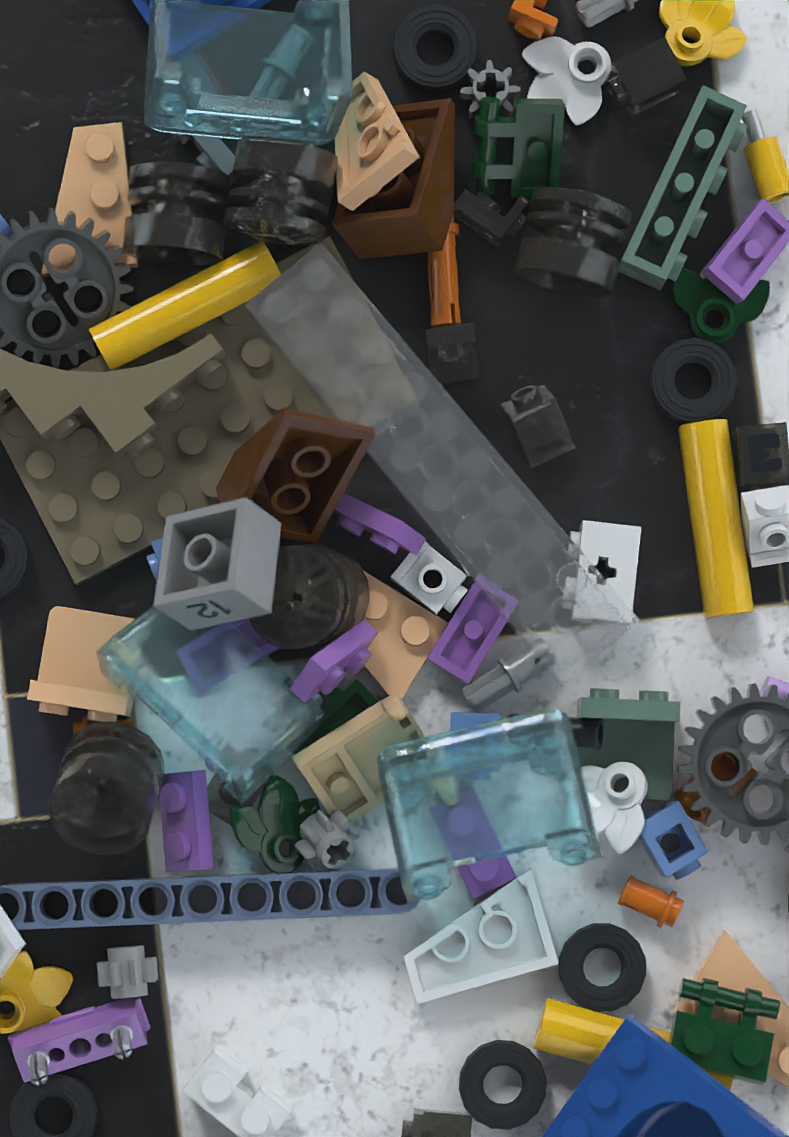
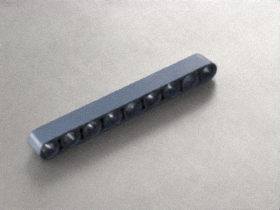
M398 867L317 872L301 871L289 873L12 883L0 886V895L9 893L15 896L19 903V912L11 922L16 930L402 914L410 912L417 907L421 900L422 887L419 878L414 872ZM395 877H406L414 885V895L407 903L395 904L386 895V885ZM345 879H356L364 886L365 898L358 905L346 906L338 899L337 887ZM296 881H307L314 887L316 898L311 906L297 908L290 902L288 891L291 884ZM257 883L263 887L267 897L266 903L261 909L249 910L242 905L239 894L243 885ZM208 885L215 891L217 903L212 911L200 912L192 905L190 899L191 892L196 886ZM149 887H158L167 896V907L161 914H151L143 907L142 896ZM100 889H109L117 897L118 908L112 916H102L94 908L93 899L96 892ZM51 891H59L68 899V911L62 918H54L45 910V898Z

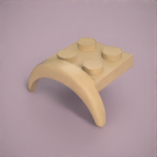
M392 694L292 757L329 815L331 816L338 809L350 822L425 774L448 808H453L459 803L458 794L417 722L397 694Z

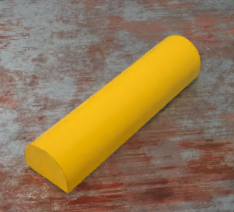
M260 241L88 330L110 371L115 370L282 284L284 280L268 248L263 241Z
M715 419L682 425L678 428L704 618L754 612L728 421L726 419Z
M547 998L534 1037L533 1049L593 1065L624 1019ZM648 1026L669 1043L670 1032ZM708 1073L728 1090L731 1089L733 1078Z

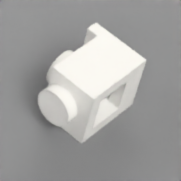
M789 485L742 492V528L752 568L789 562Z
M424 542L418 555L409 553L391 575V581L435 615L442 608L451 613L468 591L461 585L467 575L429 546L427 542ZM434 570L441 574L442 583L439 587L429 588L424 584L423 577L428 571Z

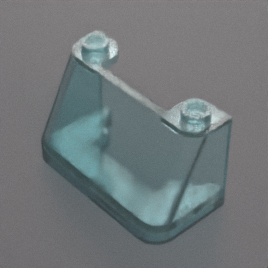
M151 0L144 94V121L148 127L156 131L306 146L326 144L336 137L353 97L349 0H299L293 13L200 3V0Z
M153 605L112 636L96 652L101 673L118 689L126 682L127 692L134 699L138 697L205 760V765L212 772L216 770L221 778L227 782L224 788L241 804L324 721V713L319 707L324 700L320 694L317 693L305 703L301 701L290 690L295 681L231 622L189 630Z
M538 710L395 744L385 748L377 757L381 791L402 889L407 902L419 899L430 900L440 896L451 884L450 868L547 846L549 855L553 860L568 866L581 865L588 860L603 857L583 764L572 724L568 715L561 710Z

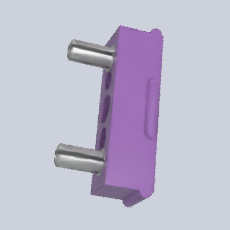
M139 996L124 998L98 1007H88L53 1018L50 1022L12 1033L8 1036V1040L24 1083L31 1081L35 1085H40V1078L44 1084L47 1081V1075L114 1054L117 1058L124 1059L123 1052L125 1051V1055L128 1058L131 1055V1049L147 1044L146 1031L151 1027Z

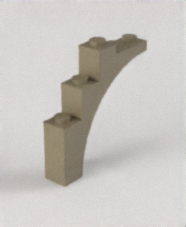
M210 334L178 354L141 367L108 372L66 371L28 362L0 349V413L7 407L4 401L12 396L46 441L53 436L57 440H61L71 434L81 425L78 418L86 413L120 459L128 453L134 458L154 444L155 439L152 435L159 431L149 413L155 409L159 413L170 409L182 399L183 395L180 390L195 379L199 384H202L212 378L222 369L223 366L220 364V361L226 355L214 336Z

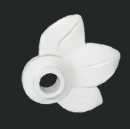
M547 37L534 42L522 52L524 60L539 73L529 89L527 98L562 99L567 115L576 126L587 122L596 115L602 103L601 85L606 82L611 71L609 54L602 46L594 42H581L572 45L560 37ZM583 60H589L594 63L596 70L592 74H583L579 71L578 64Z
M626 761L613 763L606 769L587 765L573 771L561 785L563 790L575 799L570 804L566 813V835L571 839H580L594 836L604 831L614 850L619 854L624 853L635 843L645 824L644 814L640 805L646 796L648 787L645 774L638 766ZM620 778H628V788L620 793L615 792V782Z

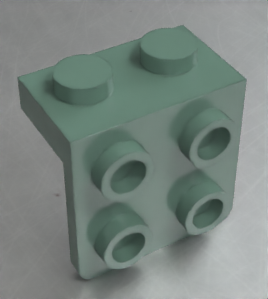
M590 688V698L581 697L577 699V718H602L604 722V740L600 750L582 747L575 748V770L587 765L606 769L609 765L616 762H630L638 766L646 776L648 787L643 800H667L672 794L675 722H680L681 702L668 701L669 692L639 691V700L619 699L618 689ZM628 778L618 779L614 784V791L617 793L625 791L629 785Z

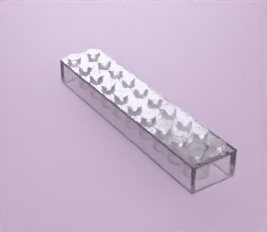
M321 242L245 304L251 318L337 420L374 427L376 435L365 454L560 687H563L638 624L640 620Z

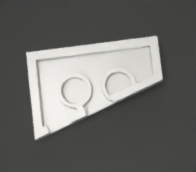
M529 868L403 955L416 1004L559 964L532 868Z

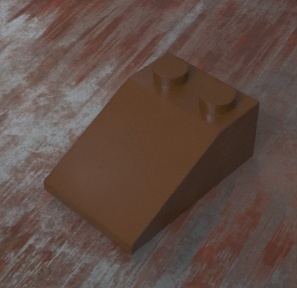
M451 98L393 106L419 158L385 184L377 195L368 198L353 211L338 203L332 225L359 259L443 251L454 212L455 104Z
M283 408L234 452L216 487L219 502L221 504L246 497L281 522V538L316 544L376 435L374 427Z

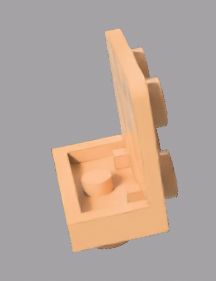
M62 606L52 608L48 617L38 680H30L27 699L40 702L38 710L40 712L68 716L69 707L88 710V720L116 724L118 715L131 717L146 632L145 624L141 620Z

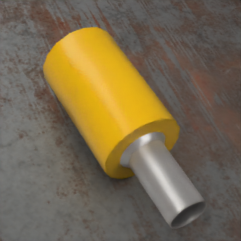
M756 109L743 113L742 121L745 125H748L746 132L751 143L743 148V152L760 199L764 198L768 203H773L789 197V170L777 137L766 138Z

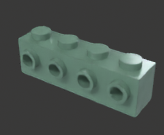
M704 85L702 86L617 271L660 291L667 278L676 282L688 256L679 252L685 238L688 235L696 239L708 213L700 209L707 192L713 195L717 194L728 170L720 165L727 149L734 152L737 151L748 125L740 122L747 107L746 104Z

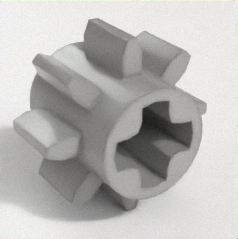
M488 60L486 69L479 74L473 69L467 71V78L473 84V87L460 89V98L472 100L468 113L470 118L476 116L478 112L480 113L481 98L486 97L484 93L485 85H494V91L497 93L496 98L500 99L499 113L502 111L507 116L513 114V107L507 101V98L519 97L520 87L516 85L509 86L508 81L512 73L510 67L501 72L493 69L492 61Z
M337 809L333 812L331 817L327 813L318 810L317 813L310 815L299 826L302 840L298 841L295 847L314 871H319L323 865L336 871L338 868L346 865L355 855L353 841L359 838L360 835L340 810Z
M144 945L107 948L108 961L97 963L98 986H110L112 999L148 995L147 982H156L158 980L156 957L145 958Z

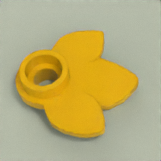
M662 0L659 16L668 29L664 37V46L669 58L678 65L692 66L702 62L707 57L726 60L737 55L744 47L748 38L743 32L730 26L735 12V1ZM683 37H688L692 39L693 41H695V44L687 43L683 39Z
M26 951L19 952L0 979V1002L9 1001L15 1007L9 1014L0 1013V1033L18 1032L63 1016L55 1007L61 1003L68 993L73 982V975L55 966H42L34 969L29 954Z

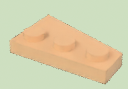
M365 71L332 98L338 203L352 211L368 198L377 195L385 184L419 158L379 80Z
M122 122L74 127L55 210L58 222H64L70 210L74 211L76 215V226L78 227L90 217L95 222L92 235L95 236L106 229L111 236L104 247L109 248L120 245L123 250L114 263H128L130 268L139 267L123 124ZM68 244L54 246L49 253L50 263L58 267L70 264L75 256V249ZM43 264L41 275L43 278L51 277L45 264Z
M326 547L323 548L299 587L300 591L339 637L363 620L378 632L368 647L372 656L364 667L389 696L397 694L403 699L448 625V622Z
M723 930L693 980L701 982L702 978L718 981V986L741 992H744L746 988L762 991L763 997L780 1000L777 1019L758 1016L755 1029L774 1033L767 1074L789 1087V1007L731 936ZM681 998L673 1014L676 1011H681L694 1015L696 1001ZM714 1005L711 1019L737 1025L740 1011Z

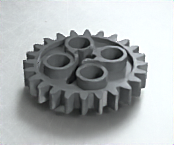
M49 208L46 222H39L36 214L30 211L28 216L29 226L23 228L13 218L10 220L14 234L8 237L0 232V328L2 329L0 348L14 341L13 354L19 358L27 350L32 351L33 363L39 364L45 354L50 356L53 367L58 368L61 355L68 354L71 362L74 365H78V351L83 348L93 358L97 356L93 345L94 340L88 329L115 316L116 311L123 312L131 308L128 302L120 298V294L133 291V286L129 282L119 280V277L127 274L131 269L128 263H114L123 250L120 245L105 248L104 246L109 241L111 235L105 229L93 236L92 232L95 222L90 217L78 227L76 226L74 211L70 210L64 222H58L53 208ZM58 244H68L75 249L73 261L63 267L55 266L49 261L51 249ZM31 251L38 253L54 282L59 284L65 281L60 288L65 300L78 319L76 325H71L51 293L42 295L47 289L43 278L29 258ZM26 269L33 274V282L28 289L14 291L6 285L8 275L13 270ZM86 285L98 288L100 297L96 304L88 308L75 304L74 296L79 288ZM44 310L56 313L58 315V323L53 330L39 332L33 328L32 320L37 313Z
M756 683L749 684L747 697L742 698L740 692L735 687L729 688L730 703L725 704L717 696L711 697V704L715 712L709 714L698 709L695 713L703 724L701 728L685 727L684 729L695 740L693 745L678 747V751L691 756L690 763L677 767V771L691 774L692 780L683 785L681 790L682 792H697L699 797L691 804V810L696 811L707 807L709 812L705 816L703 823L706 826H710L719 819L722 820L720 835L726 838L737 827L739 828L740 842L744 844L748 843L753 831L757 832L758 839L762 845H768L770 831L775 830L777 836L782 841H787L789 839L787 827L789 825V774L783 770L781 760L784 752L789 749V735L766 758L764 764L769 768L766 774L754 773L744 784L740 793L733 799L728 796V792L751 769L752 763L748 760L751 753L754 755L764 754L781 730L786 729L789 733V692L782 700H778L777 685L772 684L766 690L765 696L760 697L759 689ZM755 714L763 717L768 725V733L765 739L758 743L749 741L743 731L747 718ZM727 752L734 758L736 769L733 776L727 780L720 781L712 774L711 761L718 753ZM759 785L767 786L773 794V804L763 813L753 811L748 801L752 789Z

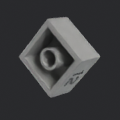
M246 497L167 516L154 607L189 630L270 614L281 522Z

